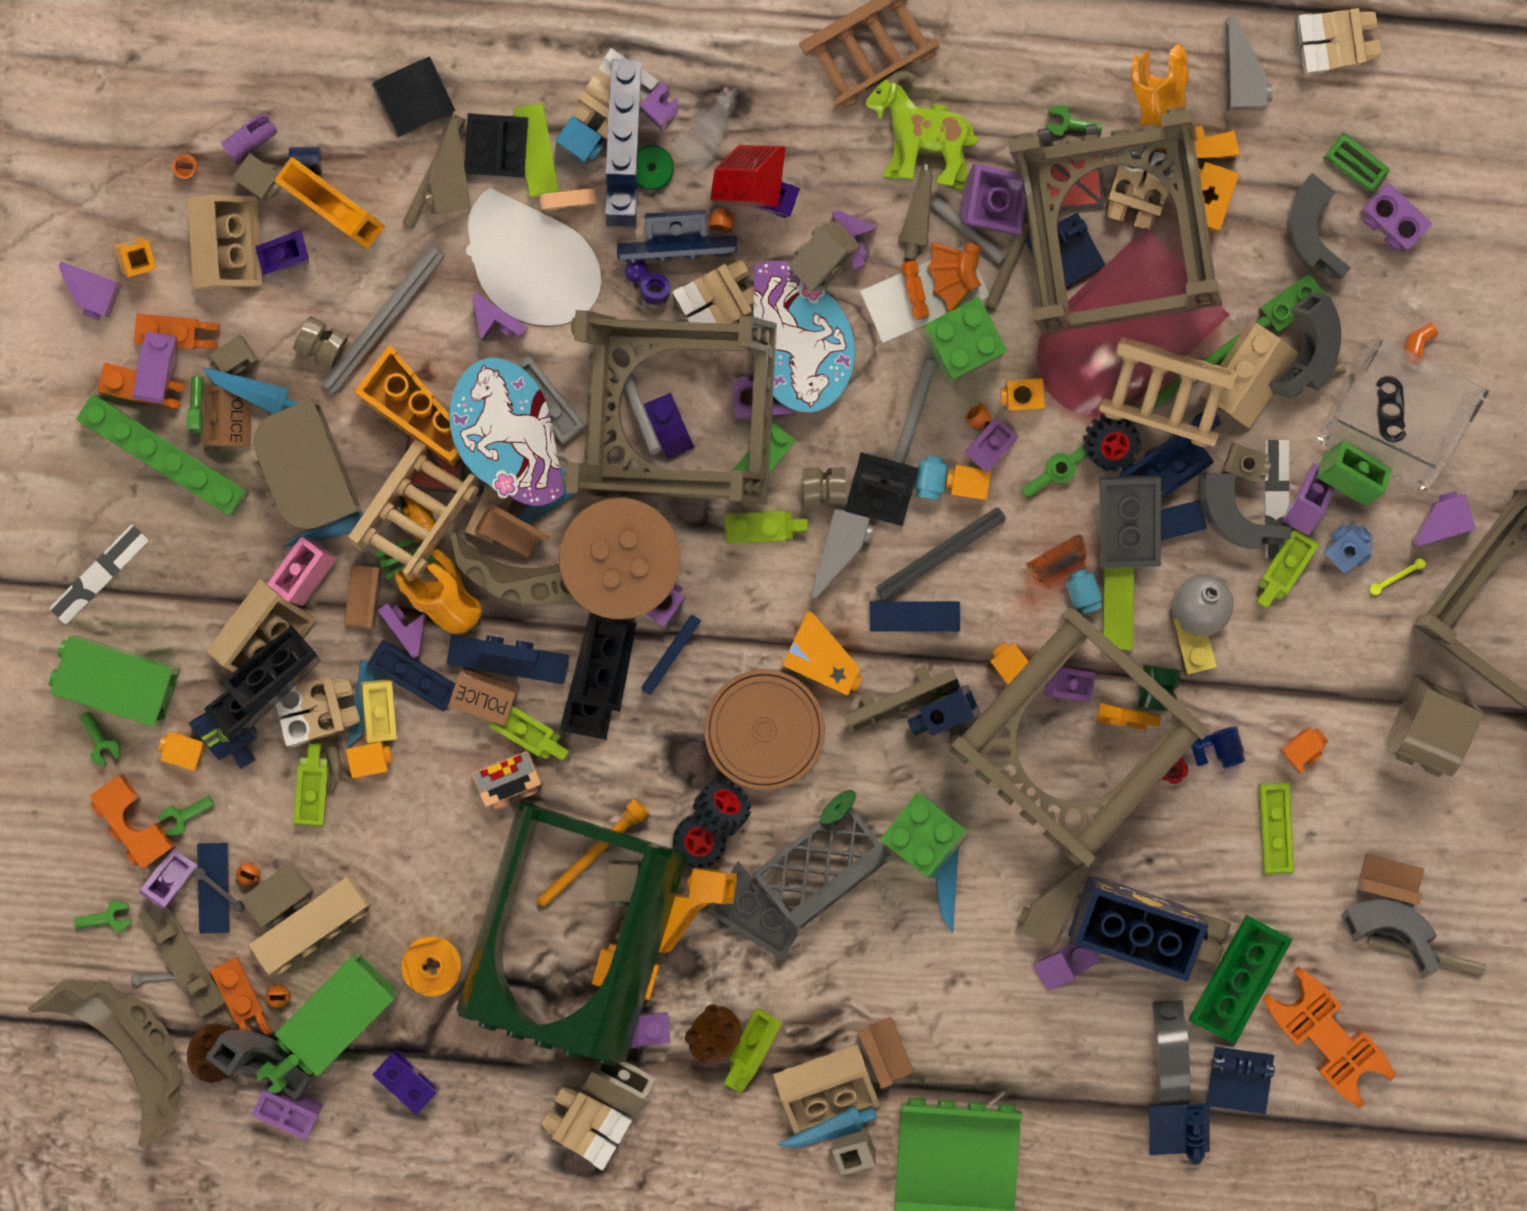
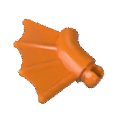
M934 242L931 243L933 256L927 269L934 278L935 287L933 293L938 294L945 301L948 312L954 310L969 292L982 285L976 275V268L980 258L978 254L981 248L971 242L965 244L964 251Z

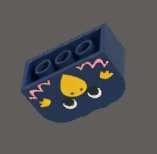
M1090 876L1068 935L1075 945L1188 982L1209 925L1196 911L1179 903L1107 879Z

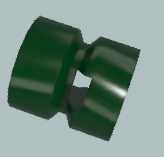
M1143 664L1142 670L1176 699L1177 695L1173 693V689L1179 687L1182 671ZM1145 689L1139 690L1136 706L1168 711Z

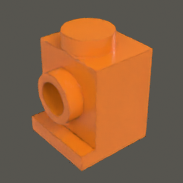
M1306 727L1279 750L1294 769L1302 774L1306 771L1302 765L1305 763L1311 765L1323 755L1321 750L1326 747L1325 745L1328 743V740L1318 728L1313 731L1310 727Z

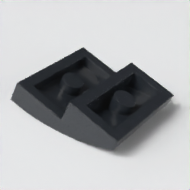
M430 56L372 83L397 138L421 129L426 124L453 114L456 111Z
M468 113L464 159L465 173L524 178L528 117Z
M861 452L845 511L903 526L919 468Z

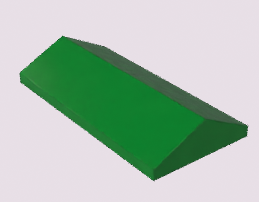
M1245 915L1188 1020L1236 1044L1293 939Z

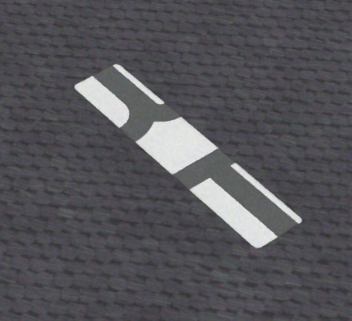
M1266 440L1265 454L1268 455L1266 461L1271 464L1265 478V525L1289 527L1288 524L1282 522L1289 507V440ZM1281 539V545L1265 544V557L1273 559L1286 539Z
M130 525L50 607V610L64 624H68L148 542V539L134 525Z

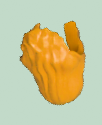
M1179 43L1170 50L1168 77L1159 78L1151 75L1150 50L1145 51L1142 54V58L1138 55L1132 59L1131 83L1134 94L1142 109L1140 127L1157 124L1159 128H1162L1160 115L1167 114V110L1170 108L1185 107V89L1190 76L1187 54L1184 46Z
M435 549L431 554L446 570L435 563L427 566L428 570L438 580L422 581L416 576L410 582L403 574L404 569H399L395 573V579L400 591L408 597L412 606L420 612H425L437 625L447 632L454 634L465 633L477 625L482 614L481 604L465 590L459 570L453 561L440 550Z

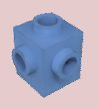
M1354 521L1347 527L1342 524L1330 535L1332 539L1326 544L1324 551L1336 566L1346 574L1356 564L1358 567H1361L1372 557L1370 552H1372L1373 537L1364 526L1358 527Z

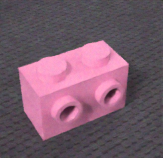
M301 536L267 585L288 602L304 606L337 557L317 541Z

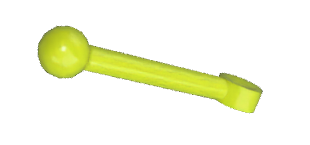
M1418 558L1413 565L1379 584L1373 583L1369 588L1370 593L1379 595L1386 586L1416 569H1424L1426 561L1423 558Z

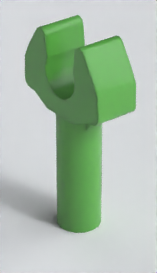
M1057 106L1048 111L1049 114L1058 115L1063 119V123L1060 126L1053 124L1045 126L1054 136L1062 137L1063 133L1068 130L1086 133L1085 127L1087 124H1096L1099 135H1101L1103 124L1072 118L1067 106Z
M200 376L191 377L190 409L187 410V429H189V433H202L203 377Z
M90 712L80 716L82 724L94 743L93 751L89 754L91 759L102 767L107 766L106 760L102 756L104 748L110 749L112 755L119 759L121 747L118 740L111 741L104 738Z
M210 796L182 810L176 809L171 805L162 811L158 820L162 821L170 816L175 817L177 825L166 831V835H180L186 832L185 825L187 820L215 805Z
M119 900L109 903V908L106 912L75 917L76 929L109 924L113 927L114 931L123 930L133 920L125 919L120 921L116 918L115 913L117 910L130 907V904Z
M291 1054L277 1066L267 1061L258 1070L257 1081L268 1077L272 1080L273 1084L267 1091L269 1093L280 1092L288 1084L284 1075L299 1063V1058Z

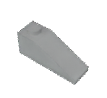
M1229 16L1226 20L1228 110H1264L1267 107V102H1272V84H1267V76L1236 17Z
M834 509L811 596L817 597L862 548L863 542L869 543L873 526L868 524L870 518Z

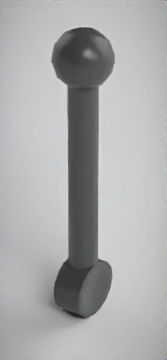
M197 868L194 871L196 879L205 881L229 901L236 912H242L245 909L242 901L234 899L206 875L204 868Z

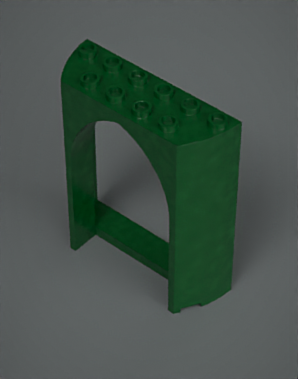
M519 801L457 1004L458 1016L479 1021L478 1026L487 1030L496 1031V1028L507 1030V1036L518 1040H524V1038L535 1039L534 1044L542 1048L564 1049L562 1054L577 1059H580V1056L598 1059V1062L609 1066H615L616 1062H626L688 853ZM537 821L644 854L614 956L603 983L593 997L579 1010L561 1020L547 1024H537L516 1002L506 981L502 959L503 937Z

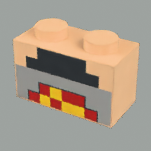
M525 751L472 773L485 807L493 805L494 810L510 804L509 797L520 793L521 797L525 798L539 792L537 786L543 783L530 751Z

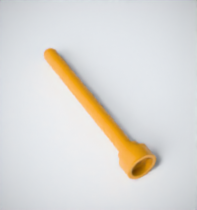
M634 798L626 805L627 809L623 812L625 816L611 829L624 833L632 824L643 823L651 814ZM598 840L538 897V905L541 907L547 906L611 844Z

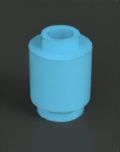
M926 455L925 461L919 460V469L915 483V489H918L917 497L940 500L941 493L945 492L949 465L943 464L944 458Z
M1085 568L1069 573L1070 579L1065 581V585L1074 609H1078L1081 615L1100 609L1102 607L1100 600L1103 598L1094 573H1087Z

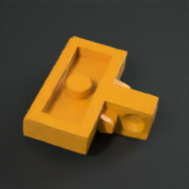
M1104 703L1099 704L1100 707L1096 720L1103 724L1127 727V723L1130 722V728L1145 731L1147 730V725L1160 727L1161 715Z

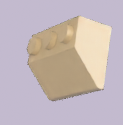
M205 195L187 199L193 289L263 286L262 270L255 246L260 245L257 196Z
M1249 320L1219 365L1237 371L1238 376L1233 390L1226 389V391L1222 392L1218 409L1250 429L1273 394L1268 384L1295 361L1299 353L1258 323ZM1209 383L1200 394V397L1206 401L1211 389Z
M260 579L206 651L224 668L233 673L291 625L304 637L316 619L297 604L285 600L270 588L266 582Z
M858 1044L773 1074L781 1102L795 1135L847 1111L851 1107L856 1106L858 1111L861 1112L880 1106Z

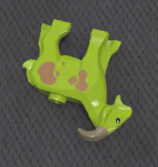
M906 70L896 71L878 84L865 102L867 108L877 112L879 120L883 116L884 109L891 108L895 146L891 163L885 167L883 178L914 180L919 150L930 153H942L946 165L944 171L936 178L935 184L945 185L946 188L964 190L967 177L964 149L965 147L976 145L979 137L974 136L971 123L960 114L948 112V106L931 104V109L916 107L899 84L903 80L914 82L916 76Z

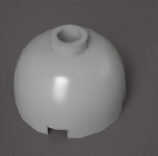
M1197 575L1187 579L1177 589L1171 602L1172 614L1182 624L1181 628L1192 635L1203 637L1214 635L1215 632L1222 630L1229 622L1234 608L1233 597L1229 588L1220 579L1210 575Z

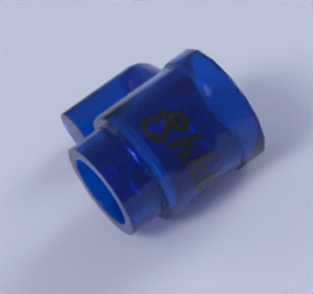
M1231 726L1206 735L1203 740L1198 738L1191 745L1197 766L1209 763L1204 748L1211 746L1214 747L1222 768L1232 767L1245 762L1243 754L1245 751L1238 733V727Z

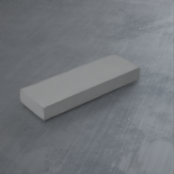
M528 356L518 366L524 369L539 386L548 406L553 433L562 444H565L582 430L586 424L534 360Z

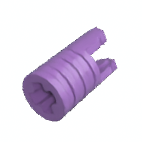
M261 113L227 137V139L223 140L221 145L233 161L238 164L249 153H253L277 133V128L269 122L267 114Z

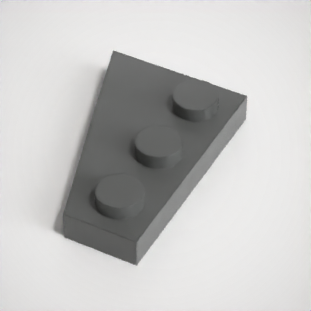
M737 861L731 873L737 874L734 903H712L706 912L782 960L798 936V933L794 931L787 919L742 864Z

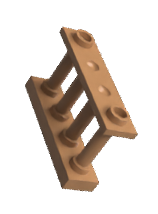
M871 0L799 42V47L805 57L809 54H812L813 57L817 56L837 90L839 96L833 99L832 102L835 108L840 105L844 109L859 101L857 97L859 94L885 80L896 71L904 69L917 60L924 63L937 55L935 50L939 48L940 43L937 39L929 44L926 42L905 6L906 0ZM890 8L891 12L895 11L917 51L901 59L879 21L881 18L879 13ZM864 23L865 27L869 26L891 64L890 67L878 74H875L853 36L855 33L853 28ZM838 38L839 42L843 41L866 80L852 89H849L827 51L829 49L827 44Z

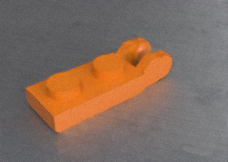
M136 313L134 344L143 345L148 331L176 336L177 348L195 350V347L218 349V342L214 340H196L197 329L211 332L219 331L220 324L199 322L197 319Z
M104 363L97 392L154 406L159 404L180 409L181 403L170 398L164 399L163 404L133 399L137 370ZM170 381L168 387L171 390L180 392L184 391L185 384Z
M235 957L211 969L210 972L235 1023L239 1024L240 1030L252 1031L246 1019L255 1015L261 1032L265 1036L271 1034V1027L263 1013L264 1008L240 959Z

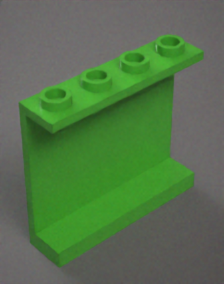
M908 1098V1102H901L894 1211H1016L1015 1195L1022 1111L1016 1110V1105L998 1104V1108H986V1103L968 1102V1106H956V1101L938 1100V1104H926V1099Z

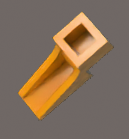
M293 157L289 159L274 180L367 250L385 227L383 223Z
M706 868L692 870L687 884L690 891L689 896L676 894L659 953H669L673 950L697 914L705 906L712 903H734L737 881L736 873Z

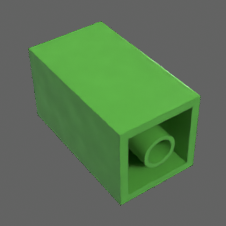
M980 297L925 324L921 330L948 385L1001 358L1007 352Z
M79 635L68 636L67 641L63 640L61 642L57 657L61 658L58 670L53 669L48 686L52 687L50 694L149 726L163 725L181 670L180 667Z
M917 792L880 838V841L924 876L935 878L971 831L926 795Z
M356 952L275 1033L279 1038L276 1042L286 1053L289 1054L292 1051L300 1059L298 1064L309 1075L314 1073L318 1077L398 996L399 992L359 952Z

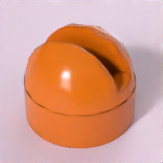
M189 154L179 155L172 164L174 174L181 179L192 177L198 168L196 159ZM179 162L192 163L193 168L179 167Z
M717 208L712 212L708 226L717 231L731 232L734 223L731 211Z
M978 404L971 408L964 418L970 427L975 430H984V424L991 423V415L983 404Z
M251 862L240 865L236 871L237 881L245 887L255 885L261 877L259 867ZM241 870L255 875L254 880L240 875Z
M282 984L272 986L266 994L267 1003L275 1009L284 1008L291 1000L290 990ZM270 995H285V1000H271Z

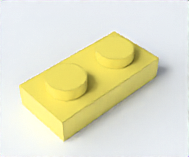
M1172 616L1186 674L1217 667L1209 636H1195L1184 631L1177 617L1174 618Z
M390 679L360 682L365 741L373 743L396 740L392 681Z

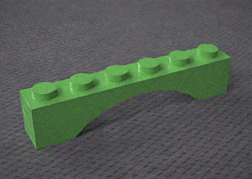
M91 394L76 418L82 424L228 516L235 515L249 493V490L173 445L98 395Z

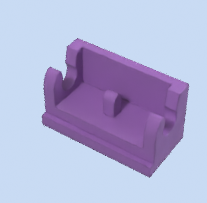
M663 81L640 104L641 112L662 132L667 129L668 122L677 114L679 109L677 98L671 100L669 104L667 100L670 92L667 90L669 86Z
M268 1081L262 1090L252 1116L307 1140L324 1104L305 1095H302L301 1098L295 1101L282 1090L278 1093H269L267 1090L273 1083Z

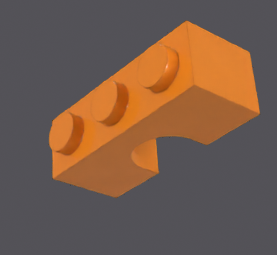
M124 774L116 776L90 795L93 801L90 804L93 811L99 818L105 817L111 825L108 828L110 834L118 843L120 841L124 843L128 849L125 852L126 856L135 867L140 865L144 869L175 847V844L166 835L159 822L154 823L146 830H138L129 823L127 817L128 809L141 797Z

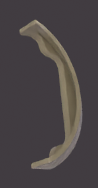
M457 532L450 533L456 564L473 582L490 594L526 605L553 604L557 600L567 601L573 598L565 586L559 564L540 568H521L505 565L477 552Z
M64 980L28 1007V1010L31 1013L56 1012L78 1018L99 1030L117 1047L127 1061L138 1086L142 1106V1125L138 1144L143 1148L160 1138L177 1122L181 1109H178L180 1085L183 1083L182 1069H178L173 1053L176 1049L164 1025L155 1018L152 1010L131 993L127 995L113 988V984L104 981Z

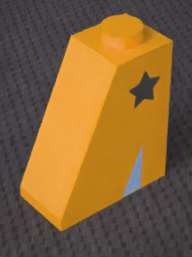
M807 611L782 666L847 696L850 690L856 693L863 678L862 675L858 674L860 667L812 612Z

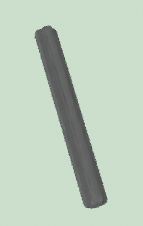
M994 508L876 587L877 593L881 599H888L1006 520L1005 515L1000 508Z

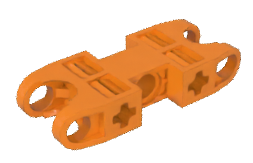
M1298 966L1293 971L1300 981L1298 983L1301 987V994L1296 1002L1293 1004H1283L1278 1000L1275 1001L1269 994L1265 995L1262 1000L1276 1024L1296 1046L1301 1044L1307 1037L1311 1039L1327 1058L1316 1069L1339 1094L1360 1109L1365 1104L1359 1096L1360 1091L1357 1085L1358 1078L1362 1073L1371 1070L1376 1071L1380 1075L1383 1074L1389 1081L1393 1080L1396 1074L1384 1053L1365 1031L1360 1029L1352 1037H1349L1331 1017L1342 1005L1322 983Z

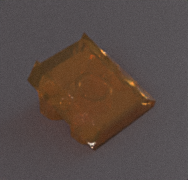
M1081 534L1076 535L1027 562L1026 566L1035 583L1049 589L1051 583L1079 567L1086 569L1088 553L1084 539Z

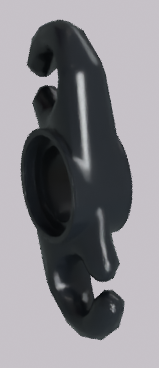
M1384 376L1376 382V386L1381 388L1384 384L1390 383L1394 385L1395 390L1389 393L1382 389L1377 391L1379 397L1377 407L1379 432L1386 441L1394 443L1403 440L1406 436V432L1403 431L1406 427L1404 422L1406 409L1404 388L1402 382L1397 377ZM1394 404L1400 411L1394 415L1387 414L1383 410V406ZM1391 426H1397L1402 431L1397 435H1392L1387 429Z

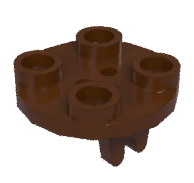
M708 1005L685 1034V1041L689 1044V1050L694 1058L705 1064H717L726 1060L735 1051L743 1034L741 1021L735 1012L725 1006Z
M219 1023L206 1024L197 1030L191 1038L187 1049V1064L191 1073L198 1080L214 1083L224 1078H231L234 1075H226L206 1059L208 1051L210 1052L219 1036L226 1031L232 1030L229 1026Z

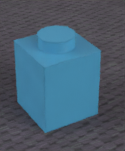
M571 116L555 140L557 145L585 164H587L589 159L595 161L604 148L600 144L603 140L602 136L573 116Z

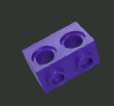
M396 1049L372 1074L415 1115L425 1107L439 1090L430 1079Z

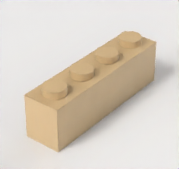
M349 875L248 946L268 975L273 971H276L279 975L293 965L291 959L300 953L304 958L316 950L318 947L315 942L325 936L329 941L343 930L340 925L348 919L353 924L365 916L367 912L364 908L369 906L370 903L351 875Z

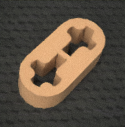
M581 189L539 195L541 211L588 207L598 204L596 189Z

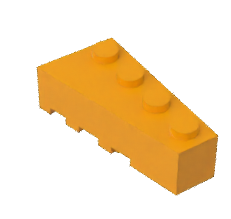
M390 344L354 393L360 401L414 440L417 439L425 444L428 450L454 468L460 461L461 456L457 451L451 434L450 414Z

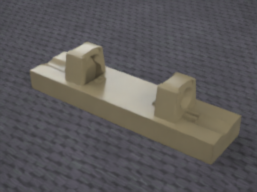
M922 666L914 670L919 683L878 701H875L870 689L860 693L859 695L864 707L843 715L850 735L960 688L954 669L951 668L930 677L926 666Z
M154 905L138 915L200 1018L224 1004L225 1001L216 982L170 907L167 906L163 910L159 906Z

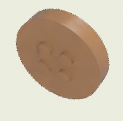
M615 497L597 501L584 508L574 517L561 541L559 566L566 588L581 606L602 617L628 619L651 611L669 595L679 574L680 549L672 527L661 513L642 501Z
M758 669L732 678L719 689L707 710L704 735L710 757L725 776L744 787L757 790H771L792 784L811 769L823 746L825 725L820 705L804 683L785 672Z

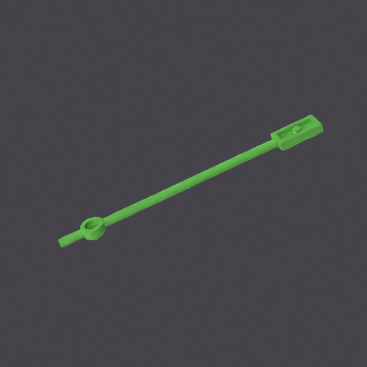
M1308 273L1259 308L1264 317L1256 321V323L1265 329L1272 326L1277 333L1296 320L1291 309L1311 292L1325 294L1311 274ZM1240 334L1202 361L1214 365L1220 363ZM1180 377L1159 391L1154 409L1178 392L1182 380ZM1143 403L1138 405L1136 408L1141 409ZM1083 445L1070 455L1057 453L1051 456L1046 463V472L1021 489L1027 499L1052 481L1065 483L1071 480L1076 472V464L1087 457ZM1059 462H1063L1067 466V470L1063 474L1056 471V465Z

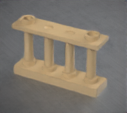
M1122 336L1116 354L1122 356L1121 359L1124 362L1112 400L1103 399L1099 411L1105 412L1104 415L1113 420H1122L1124 418L1192 439L1191 442L1200 447L1207 448L1209 445L1215 447L1219 433L1210 430L1222 392L1226 391V389L1233 390L1238 372ZM1139 362L1151 365L1150 368L1153 370L1141 409L1124 404L1135 364H1139ZM1168 371L1180 374L1179 377L1182 379L1170 418L1152 413L1164 373H1168ZM1197 380L1207 382L1209 387H1211L1199 427L1181 422L1193 382H1197Z
M417 439L411 444L348 536L352 546L360 551H363L366 545L370 546L372 544L404 564L406 567L403 570V574L410 582L416 576L420 577L424 573L428 565L427 559L466 502H472L479 490L476 476L472 473L463 482L430 462L426 445ZM417 471H424L457 492L448 506L443 505L412 485L411 479ZM406 495L440 516L431 531L395 510L394 504L400 496ZM383 520H390L423 541L413 556L378 534L377 529Z

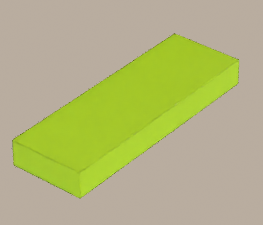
M543 103L514 108V115L516 117H528L525 173L530 198L539 197L541 194L560 192Z
M1134 567L1103 568V635L1120 650H1133Z
M1290 783L1259 784L1263 873H1295Z

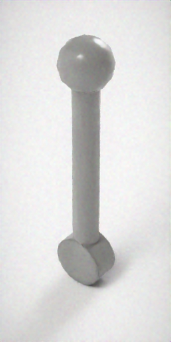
M136 973L132 975L131 982L134 985H140L142 982L176 979L173 973L141 976Z

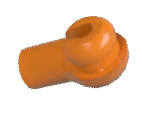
M1432 322L1410 333L1407 337L1404 355L1412 365H1418L1424 360L1425 342L1439 335Z

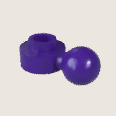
M642 260L634 263L628 262L625 265L624 273L626 278L633 283H641L640 296L646 303L660 305L668 300L671 284L665 276L661 274H648V267Z

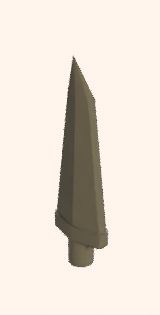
M925 156L898 240L899 243L907 244L904 258L908 260H916L918 247H928L929 242L928 229L932 173Z

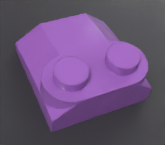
M973 164L965 181L960 210L962 224L972 228L980 227L1022 235L1023 231L1021 229L1026 206L1022 174L982 164Z

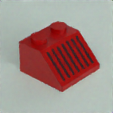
M738 145L714 169L710 200L740 206L778 207L786 147Z

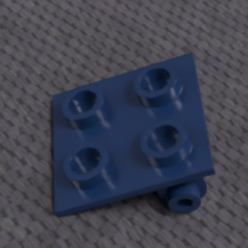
M1078 212L1058 222V237L1066 286L1105 266L1087 231L1088 227L1084 220H1081ZM1030 237L1027 240H1025V243L1033 256L1032 242Z
M1215 1046L1206 1103H1209L1212 1107L1266 1114L1271 1077L1274 1076L1275 1065H1273L1274 1055Z
M1210 1104L1149 1106L1150 1155L1186 1153L1187 1158L1192 1164H1200L1205 1158V1152H1210Z

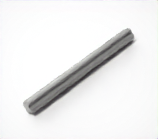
M433 246L428 248L323 380L322 385L333 394L338 392L443 260V253Z

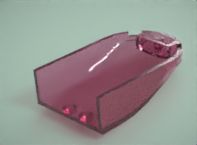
M1145 227L1068 301L1069 313L1187 294L1185 285L1188 283L1186 268ZM1222 306L1049 334L1041 333L1037 348L1038 372L1040 378H1043V385L1048 393L1064 408L1080 415L1100 416L1105 414V412L1099 411L1100 404L1104 398L1112 400L1124 362L1121 359L1122 356L1116 354L1122 336L1186 356L1230 314ZM1143 362L1135 364L1124 400L1125 405H1133L1146 393L1153 371L1150 368L1151 365Z

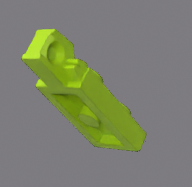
M769 511L725 514L726 544L786 541V539H793L794 531H808L809 529L808 519H792V512Z
M1293 528L1291 539L1284 541L1262 575L1258 586L1263 588L1255 603L1267 609L1275 597L1281 600L1284 595H1287L1320 544Z
M513 705L505 726L491 721L488 725L538 757L542 756L547 759L551 753L564 761L570 752L569 749L558 743L561 736L555 733L553 729Z
M308 743V756L300 758V764H298L293 825L324 827L329 766L328 759H321L322 743Z
M758 1007L755 1009L740 1038L738 1046L729 1058V1061L732 1062L730 1066L731 1071L724 1082L725 1085L743 1093L761 1065L783 1023L782 1021Z

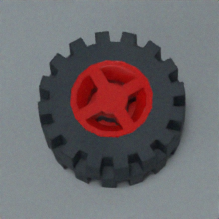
M1104 414L1100 415L1101 420L1098 421L1095 418L1091 421L1093 426H1087L1085 429L1088 434L1083 435V441L1085 442L1083 448L1087 456L1099 468L1101 467L1106 471L1112 469L1114 472L1119 471L1120 466L1125 469L1128 467L1127 462L1133 463L1136 460L1133 457L1134 454L1139 455L1140 449L1137 447L1141 445V440L1138 438L1139 433L1127 419L1113 420Z
M716 779L708 783L697 795L693 804V809L696 810L693 813L694 817L700 819L697 823L700 826L704 825L706 832L713 831V835L717 837L722 834V837L734 835L748 820L751 813L749 811L751 803L746 802L749 799L747 794L743 795L741 793L743 789L740 787L735 788V783L731 781L727 784L724 779H721L719 782Z
M690 815L677 825L673 834V848L688 853L685 863L687 866L693 868L709 867L722 857L726 848V837H722V834L718 837L714 836L713 831L706 832V827L704 825L700 826L697 823L700 819Z

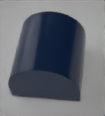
M320 147L289 148V159L293 157L316 175L322 174Z

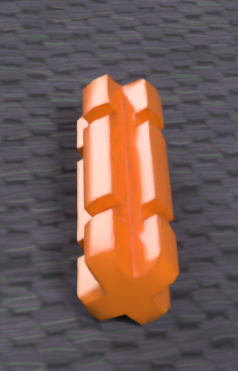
M916 261L905 262L901 268L903 276H906L907 279L905 284L910 304H913V308H911L915 320L929 317L928 305L924 303L926 297L921 277H918L917 274L919 273L918 264Z

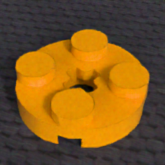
M425 936L414 941L405 951L401 962L402 976L406 984L416 992L430 997L448 992L459 980L462 970V960L457 948L448 939L438 936ZM427 958H433L434 961L440 963V967L436 968V974H431L430 970H424L423 965L427 964Z

